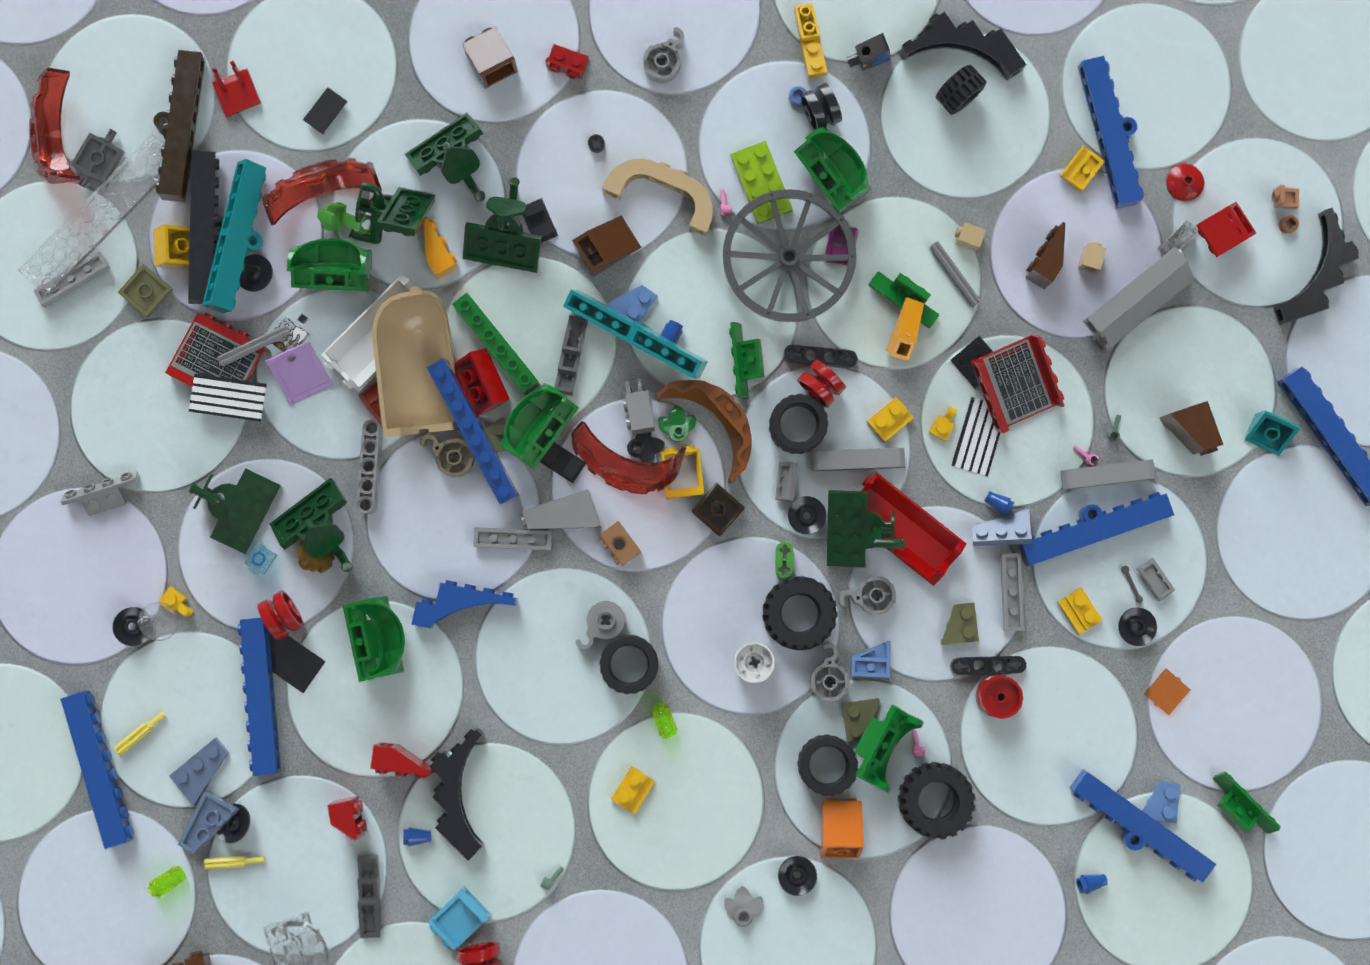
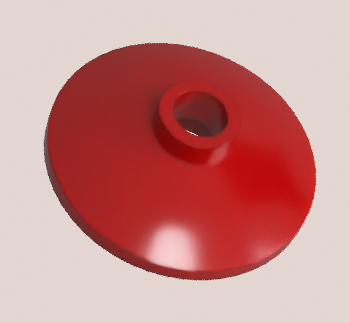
M1181 164L1169 172L1166 184L1169 193L1174 198L1180 201H1191L1202 193L1204 177L1197 167L1190 164ZM1185 178L1190 180V184L1185 182Z

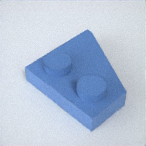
M641 285L608 302L606 305L630 319L640 322L658 296Z
M890 641L852 656L850 677L889 679Z
M1159 781L1154 789V793L1148 798L1147 804L1142 811L1156 821L1177 823L1180 784Z

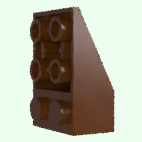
M622 215L592 228L572 240L573 246L593 277L641 248Z
M1062 222L1059 226L1055 225L1045 238L1047 241L1040 246L1035 254L1038 257H1035L1025 270L1028 272L1025 278L1043 289L1047 288L1055 280L1063 267L1065 222Z

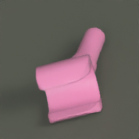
M720 190V214L730 217L731 206L726 205L725 190Z
M1077 445L1074 446L1073 449L1085 458L1087 465L1095 466L1090 460L1091 457L1099 460L1097 455L1088 454Z
M912 730L914 741L912 754L915 757L922 758L925 754V747H919L917 730Z

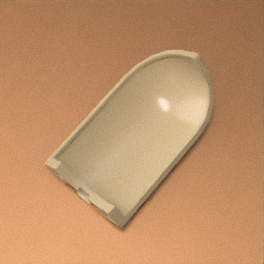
M411 287L408 292H402L389 297L378 308L373 319L372 341L383 437L425 433V429H428V433L459 429L426 368L444 358L447 359L455 374L451 332L446 310L437 294L429 290H422V287Z

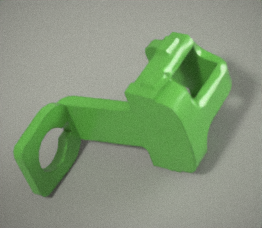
M341 202L327 204L323 209L318 210L317 218L321 222V228L325 230L342 231V227L346 226L357 230L361 234H370L371 215L365 214L360 223L356 222L355 215L347 213V205ZM369 219L370 226L364 229L361 225Z

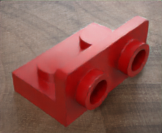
M553 44L550 55L546 58L545 63L546 67L552 72H562L569 78L582 79L589 56Z

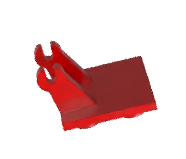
M234 60L230 61V64L235 74L226 78L221 77L216 67L212 68L217 79L212 84L226 117L262 104L248 69L240 71Z

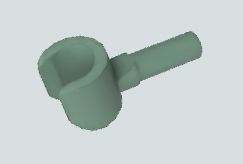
M1121 415L1116 416L1112 430L1107 432L1108 439H1110L1111 433L1115 432L1116 437L1114 441L1119 440L1118 426Z
M560 866L551 879L544 877L541 887L546 890L551 889L554 881L564 868Z

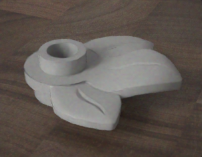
M742 886L736 891L734 899H725L724 907L726 912L734 917L737 925L745 927L752 922L754 916L761 912L763 898L762 896L752 898L749 891ZM746 913V919H740V914Z

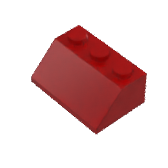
M487 348L469 352L454 363L455 376L477 417L500 407L510 400Z

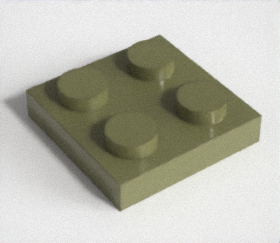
M142 264L118 293L144 316L149 318L174 289L146 265Z

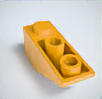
M426 216L424 220L425 259L436 278L440 279L457 269L455 265L457 259L452 251L448 253L445 247L448 244L442 235L440 237L437 235L436 230H438V227L433 219L429 221Z
M906 297L886 351L891 356L909 361L916 344L924 307L923 302Z

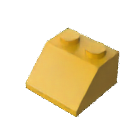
M163 224L154 228L155 267L172 269L189 267L190 227Z

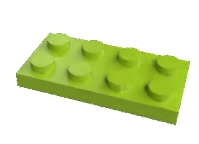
M766 141L731 153L730 156L748 202L772 191L785 190ZM789 199L776 200L780 216L793 212ZM770 202L752 211L757 225L774 219Z

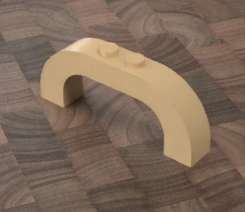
M632 159L619 164L607 176L602 192L618 200L621 199L626 186L637 179H646L685 195L692 201L695 208V213L689 224V230L707 237L712 223V201L704 186L688 176L685 171L677 169V171L673 170L664 162L657 163L648 159Z

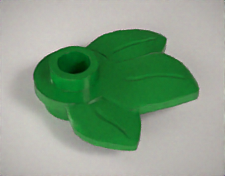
M674 406L669 413V417L658 418V424L661 431L669 434L673 441L682 442L688 437V432L695 428L696 417L695 415L686 416L681 407ZM677 430H681V431H682L681 434H676L675 432H676Z

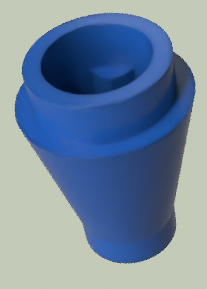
M989 491L984 500L1001 515H1008L1015 503L1011 501V498Z
M411 827L403 829V845L410 847L431 842V830L427 831Z
M1105 874L1081 875L1080 878H1077L1076 884L1081 894H1089L1103 886H1107L1108 881Z

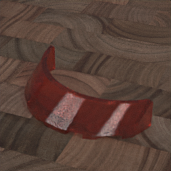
M46 68L40 74L37 80L39 82V89L32 97L31 102L33 116L29 120L32 158L34 162L38 163L37 172L39 175L45 177L47 183L50 184L81 180L80 176L76 175L68 165L61 138L62 103L70 71L55 68Z
M348 158L344 162H337L336 159L293 172L291 178L287 180L281 179L275 183L276 188L269 194L265 193L262 200L271 226H273L292 208L315 196L340 189L361 188L362 182L374 184L381 191L382 188L372 162H357L356 158Z
M583 421L571 433L572 448L575 454L581 456L587 464L588 470L593 475L598 474L605 479L606 484L616 489L634 494H647L651 491L659 492L671 484L679 474L686 447L682 446L679 452L668 460L645 463L625 458L609 449L592 433Z

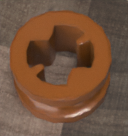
M1287 215L1279 222V229L1285 234L1295 231L1299 226L1298 219L1293 215ZM1288 220L1291 221L1290 223H1292L1293 225L1290 228H1287L1288 225H1285V223Z

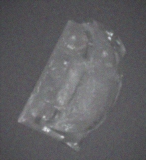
M309 912L297 914L283 921L263 927L274 965H329L327 945L319 932V928L316 929L312 925Z

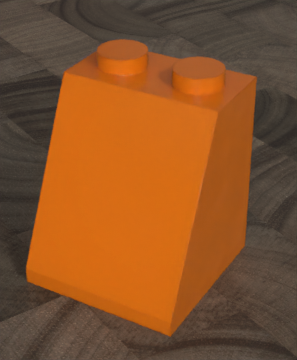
M836 798L823 800L821 805L820 858H860L864 848L862 801H857L854 798H849L845 801H837Z

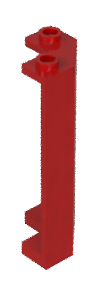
M876 472L872 477L868 475L861 484L864 486L861 491L868 492L867 510L876 512L884 521H891L892 511H895L894 539L903 538L905 541L903 550L901 548H894V551L891 553L934 586L945 575L949 566L959 557L967 543Z

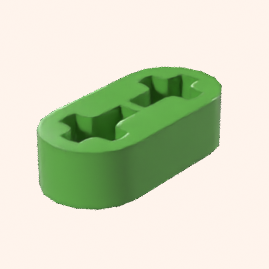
M781 542L775 550V572L780 578H788L793 572V547L788 542ZM783 545L790 549V552L786 553V559H783V553L779 552ZM783 561H786V568H789V572H786V575H782V572L779 571V568L783 566Z

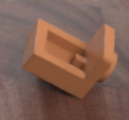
M1279 185L1275 188L1271 196L1274 208L1297 209L1299 207V189L1285 188V185Z

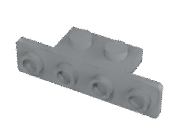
M126 472L114 479L107 478L95 485L91 483L79 490H69L64 493L61 504L66 505L81 500L88 516L126 505L127 501L120 487L136 483L139 474L138 472Z

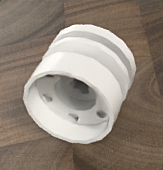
M749 642L741 646L734 657V668L737 675L750 683H760L766 680L773 673L775 667V657L772 651L766 645L758 642ZM752 657H755L756 660L760 659L757 668H754L753 665L750 666L749 662L752 661Z

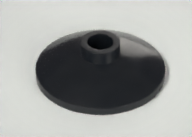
M252 254L246 256L244 259L245 268L239 280L240 286L250 292L260 291L272 279V265L262 255ZM259 272V275L255 278V273Z
M803 496L791 504L788 510V520L791 527L798 533L805 535L818 532L825 524L826 510L818 499L811 496ZM805 512L810 514L809 519L803 518Z
M138 607L123 609L113 620V634L124 645H140L147 641L152 634V618L145 610ZM130 623L135 624L134 630L128 628Z
M1135 607L1128 609L1119 619V634L1130 645H1146L1156 635V619L1151 612L1144 608ZM1134 623L1138 624L1137 630L1133 629Z
M232 804L239 808V810L217 832L219 838L226 843H236L248 832L250 814L247 808L241 804Z
M789 857L779 868V884L790 895H805L816 884V868L805 857ZM799 871L800 877L795 878L793 876L794 872Z

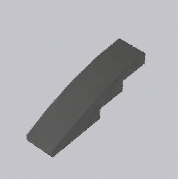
M569 315L554 386L563 394L573 396L588 320Z
M359 855L357 858L359 875L357 880L359 896L357 904L360 938H380L381 908L378 855Z

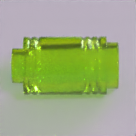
M661 701L652 705L653 709L650 712L659 735L663 739L676 735L678 728L668 703L664 704Z
M173 866L152 881H149L148 891L153 897L161 898L183 884L186 874L180 866Z

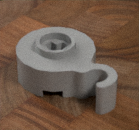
M678 27L673 28V36L678 37V40L669 39L666 42L652 44L645 51L643 57L644 71L647 77L654 82L668 83L679 74L681 59L678 49L684 44V32ZM662 60H665V65H659L658 61L662 62Z
M872 576L862 581L856 593L851 590H845L838 596L840 606L845 605L844 596L849 595L852 602L857 603L863 611L876 615L888 612L896 601L894 585L880 576ZM874 590L881 594L878 601L871 597Z
M602 601L593 605L586 619L588 627L586 635L589 638V643L584 645L578 639L575 641L576 645L581 649H588L594 644L595 637L606 640L619 635L625 625V614L621 607L610 601ZM603 615L611 617L609 620L611 622L610 625L607 626V624L603 625L601 623Z
M826 643L822 645V648H830L832 655L824 658L823 662L814 668L810 675L809 683L815 696L823 701L832 702L839 700L845 695L850 681L843 667L834 662L838 656V649L833 644ZM829 676H831V679H834L831 687H827V684H824V681Z

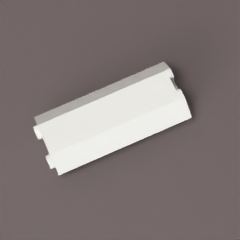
M403 274L321 354L325 359L323 363L331 371L335 368L345 378L343 383L350 389L354 387L360 392L376 376L372 341L373 319L378 308L389 297L402 292H408L411 287H416Z

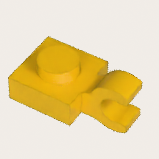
M951 406L944 417L938 415L929 433L945 442L955 426L950 421L956 414L957 409Z
M170 586L158 601L170 612L176 613L179 611L185 617H190L194 612L184 603L187 597L173 586Z

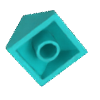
M1264 410L1254 415L1245 440L1280 456L1300 430V426Z

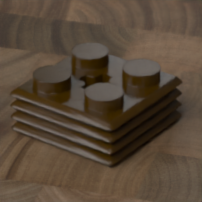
M715 483L692 509V513L718 536H721L745 507L723 487ZM721 505L723 513L714 514L715 509L713 507Z

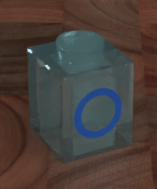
M256 544L244 564L249 566L248 570L255 575L259 573L266 574L277 554L261 544Z

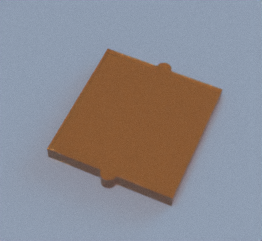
M1165 668L1144 694L1154 702V706L1160 707L1167 715H1170L1191 689L1180 681V677H1176Z

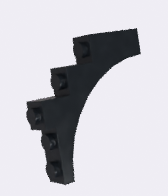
M945 11L940 15L938 13L934 14L929 19L926 29L918 34V38L905 42L900 52V56L905 60L917 53L932 49L962 50L975 54L989 62L1007 81L1022 72L1027 65L1002 28L996 32L992 30L984 36L976 23L971 20L968 23L966 21L961 23L956 29Z
M1333 207L1318 214L1322 228V249L1316 271L1308 284L1296 296L1273 308L1279 325L1329 309V299L1324 294V291L1344 284V275L1339 270V266L1359 259L1358 248L1354 245L1353 241L1345 243V234L1340 229L1338 215L1334 212Z
M479 728L475 731L470 729L464 736L466 740L461 745L457 743L450 750L451 755L446 750L442 753L438 751L430 759L433 763L429 766L446 782L445 784L441 782L433 790L435 794L432 798L449 813L447 815L444 812L436 820L439 824L435 829L468 861L484 845L467 819L461 790L462 776L467 758L473 746L484 734Z

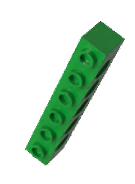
M465 293L452 303L457 312L525 396L540 385L536 377L468 293Z

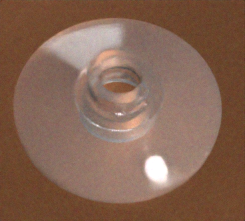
M162 602L147 605L141 611L138 619L141 632L149 639L156 641L170 638L176 632L179 623L176 611L170 605ZM157 617H162L163 623H159Z

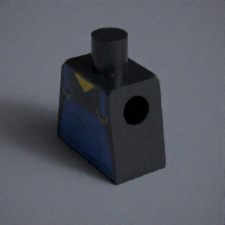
M884 33L856 45V53L846 57L850 68L860 64L862 70L891 60L890 49Z

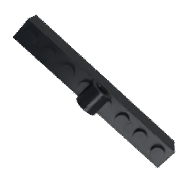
M192 150L188 304H203L215 255L214 243H218L220 231L215 230V228L221 227L223 218L218 217V214L214 213V208L219 205V195H215V188H219V177H215V170H219L220 159L216 158V152Z

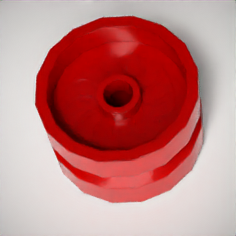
M815 360L808 367L810 373L804 372L797 381L812 398L817 399L821 405L828 408L835 401L833 394L840 395L846 389V386L829 367L821 361Z
M283 590L274 594L272 601L266 599L257 604L262 621L272 636L278 641L289 636V629L296 632L304 627L299 610L289 595Z
M992 675L983 679L978 685L975 694L976 702L981 711L999 719L1010 718L1017 714L1023 703V692L1019 684L1012 678L1002 675ZM998 694L1002 695L1001 700L997 698Z
M498 942L474 944L456 951L457 962L462 965H503L502 961L496 958L501 953Z

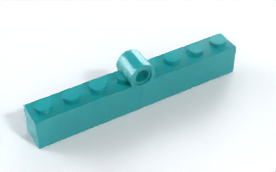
M248 159L239 161L236 165L202 304L204 307L221 313L231 312L236 305L235 297L241 283L239 280L241 273L245 268V255L248 252L258 250L262 246V237L258 232L253 231L252 226L258 214L257 205L262 197L261 189L262 184L266 180V167Z
M571 289L563 305L564 308L693 379L701 377L708 363L707 360L652 331L653 329L649 326L630 319L580 290Z

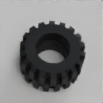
M972 65L964 66L942 85L937 92L936 99L950 115L956 114L981 93L987 81Z

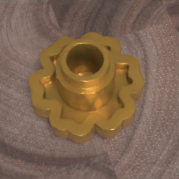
M303 540L299 542L300 547L296 549L299 565L303 570H310L311 572L317 570L319 573H324L332 567V561L335 557L331 551L324 557L316 559L305 551V542Z

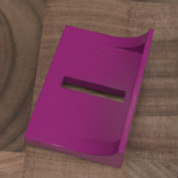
M838 226L829 233L825 255L848 254L847 247L833 245V243L846 244L844 235ZM850 227L856 245L858 229ZM824 261L846 266L848 261Z

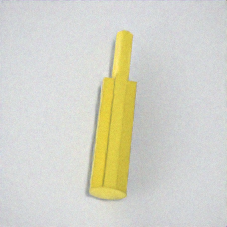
M161 712L149 723L144 722L119 744L114 746L116 753L122 756L153 730L152 727L162 720L166 714Z
M245 855L205 858L204 869L245 867L246 864L264 863L265 857L246 858Z

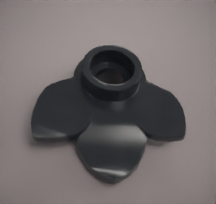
M651 432L637 434L635 439H632L627 445L629 455L639 458L644 464L652 465L658 463L659 460L656 454L663 449L665 442L659 438L651 437ZM635 446L640 447V450L634 451L633 448Z

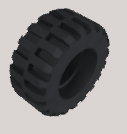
M798 576L785 579L772 588L763 604L762 618L766 631L774 641L783 647L802 651L813 649L830 637L832 630L836 626L835 621L838 612H836V601L825 585L813 578ZM795 595H803L810 598L815 603L818 611L815 624L803 632L789 629L782 620L781 612L784 603Z
M923 763L918 768L914 767L909 775L906 774L903 778L905 780L904 783L900 784L899 787L900 795H898V802L903 819L918 834L929 839L940 838L942 840L947 839V836L954 837L958 835L957 832L959 830L963 831L966 828L965 824L967 821L971 822L973 818L971 816L972 811L975 812L976 806L973 802L976 798L972 792L973 787L971 783L968 782L967 777L963 773L945 763ZM932 782L946 784L954 795V803L951 810L944 817L938 819L924 815L918 803L921 791Z

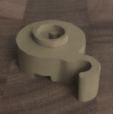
M426 434L421 438L420 445L423 447L426 446L429 440H433L432 450L435 453L438 469L445 475L462 477L473 468L475 457L464 440L454 438L440 443L431 434ZM458 453L459 461L452 463L451 455Z

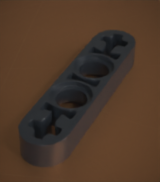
M789 345L783 352V357L787 362L811 365L815 361H810L806 358L805 354L810 350L816 353L815 360L821 361L828 367L852 368L858 360L854 351L844 349ZM794 349V353H800V349L804 350L802 354L803 360H799V355H795L792 359L787 352ZM826 353H833L835 360L830 363L827 362L824 358ZM838 353H841L840 357L846 358L849 354L850 357L854 359V361H851L850 364H847L846 360H840L839 364L837 363L839 358Z
M1021 656L957 657L951 661L950 669L958 675L1017 674L1025 671L1027 664ZM997 659L1003 663V667L999 671L993 668V662ZM1006 659H1008V663H1015L1016 659H1018V662H1021L1022 665L1018 667V670H1016V667L1010 666L1008 667L1009 671H1006ZM967 660H970V672H968V668H961V671L958 672V669L954 667L955 664H958V661L961 664H968ZM976 660H981L984 664L981 671H976L973 667Z

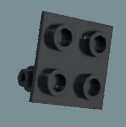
M978 336L953 357L951 362L976 389L979 383L971 361L993 351Z

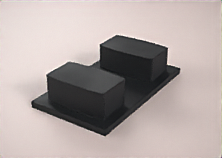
M327 87L303 120L323 134L348 101Z
M540 198L526 204L523 217L530 233L542 236L541 243L557 237V231L543 199Z
M555 442L540 460V463L571 483H574L586 464L585 461Z

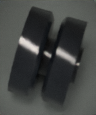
M827 83L817 86L815 93L812 90H808L800 95L804 113L814 131L821 127L826 128L827 122L830 125L842 122L840 106L834 92Z

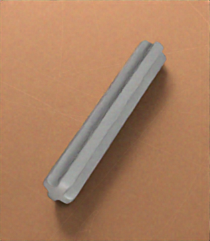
M938 241L930 246V250L972 307L980 302L978 295Z
M283 325L218 356L217 359L220 365H228L291 334L290 330L286 325Z

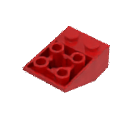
M1237 201L1196 225L1199 235L1205 239L1209 251L1216 258L1257 234Z
M379 742L373 745L370 769L376 770L375 773L387 774V772H395L396 776L415 774V778L426 779V777L434 773L429 764L400 744Z

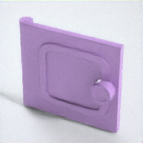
M309 341L292 349H287L285 352L265 361L290 405L334 385Z

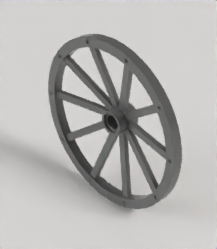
M785 189L772 191L750 201L738 212L731 222L723 245L724 272L730 288L736 297L754 313L778 322L805 321L828 311L846 292L856 266L855 240L843 215L825 199L802 190ZM798 199L806 201L790 246L787 243L776 200ZM770 202L782 248L745 219L746 216L759 206ZM811 203L826 211L835 220V222L795 249ZM743 224L778 254L731 251L732 240L739 225ZM838 226L840 227L846 241L848 254L799 255ZM791 254L794 260L787 262L784 259V255ZM731 257L774 260L778 262L739 286L732 270ZM799 261H848L844 279L840 287L836 288ZM782 267L767 309L758 305L745 294V289ZM795 267L834 293L832 297L820 306L809 310ZM788 269L803 310L800 313H779L773 311Z

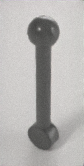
M1123 566L1121 572L1125 573L1135 593L1136 602L1142 603L1143 597L1139 595L1129 574V567Z

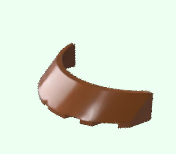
M677 380L668 383L655 395L657 400L667 398L690 400L710 410L721 421L731 441L733 463L728 482L734 481L746 469L752 447L750 426L742 407L734 401V398L728 392L706 381Z

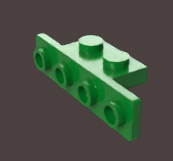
M878 271L868 284L869 287L900 309H902L906 297L923 302L924 307L920 323L929 329L939 317L936 311L925 304L931 294L901 273L893 282Z
M731 322L729 334L732 339L731 354L734 357L733 373L736 376L735 392L738 398L748 399L747 380L764 377L761 339L743 341L742 325L737 322Z
M1222 772L1213 777V780L1226 792L1217 806L1244 833L1250 832L1255 823L1267 834L1280 830L1281 826L1231 775L1227 772Z

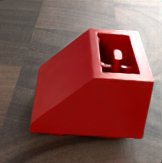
M358 796L335 800L327 805L330 824L352 840H358L365 835L367 824L366 820L362 819L363 802L359 800Z

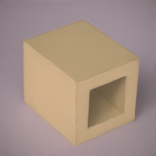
M964 222L956 230L954 237L957 240L955 244L977 251L980 248L986 230Z
M1096 242L1085 245L1078 269L1096 274L1101 270L1107 248L1101 247L1102 245Z

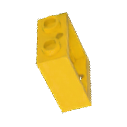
M685 446L684 450L676 451V448H666L665 452H661L666 499L704 496L700 449H695V446ZM695 455L698 487L670 490L666 458Z

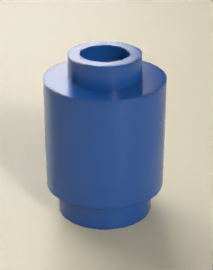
M670 320L669 323L665 324L660 335L677 344L683 333V326Z

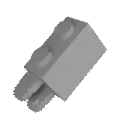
M636 379L638 392L631 393L629 381H625L627 394H625L626 400H623L624 412L628 411L629 413L626 424L627 429L632 430V435L655 431L648 390L643 391L641 379Z

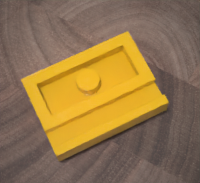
M1083 145L1059 177L1064 178L1067 183L1079 192H1082L1105 161L1091 150H1087Z
M895 397L872 416L867 423L880 436L882 441L886 442L914 417L908 412L901 401Z
M1082 587L1057 602L1078 635L1103 620Z
M631 766L611 800L632 814H635L654 785L655 780Z

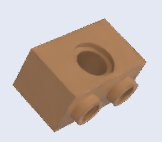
M619 521L600 534L602 537L600 542L605 549L610 548L614 554L611 557L617 565L621 563L624 566L642 553ZM617 539H622L625 542V546L621 550L614 548V542Z

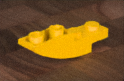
M813 3L794 6L798 37L808 78L827 76L828 71L820 42V32Z

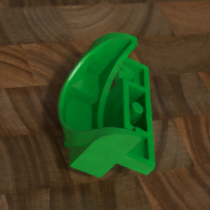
M821 127L805 137L807 141L793 151L838 212H841L854 200H860L872 190L868 184L866 167L859 154L846 140L827 128Z
M335 238L313 240L289 250L287 271H291V288L369 291L372 250L362 249L350 241Z
M544 383L540 389L525 396L514 407L505 425L504 438L498 445L534 470L579 407L571 402L562 392Z
M388 596L364 599L344 605L343 611L359 682L404 672L402 664L405 646L404 630L399 618L390 608Z
M891 705L883 722L872 717L854 751L864 758L856 776L889 793L891 788L886 780V770L890 756L899 741L911 730L922 728L924 722L894 705Z

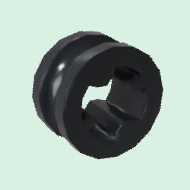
M594 134L589 138L588 146L592 152L599 153L604 150L605 141L601 135ZM600 140L601 146L594 148L592 141Z

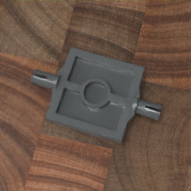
M110 129L105 138L97 137L89 132L71 163V166L80 170L83 174L77 183L78 185L85 188L90 178L98 180L105 185L107 184L125 153L112 143L117 134L116 131Z

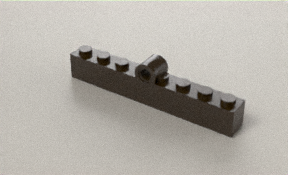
M178 50V55L174 58L175 74H172L171 77L173 90L169 93L170 110L157 113L153 119L155 127L165 139V145L161 147L163 159L162 164L160 163L158 167L160 179L156 183V193H158L162 200L186 201L205 59L201 52Z

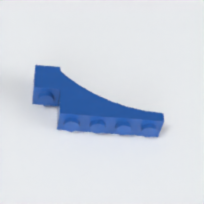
M446 580L445 583H440L435 605H433L434 601L422 599V602H416L411 625L433 628L434 624L441 619L462 609L485 604L516 606L518 598H514L513 593L503 591L502 595L494 594V589L484 588L483 591L476 590L474 585L465 584L464 587L457 586V582Z

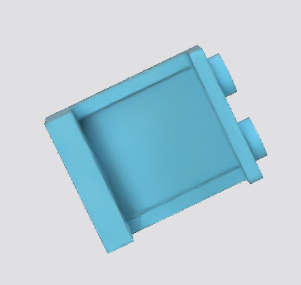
M464 886L429 920V929L435 935L439 934L442 937V942L448 949L456 951L475 930L490 918L491 913Z

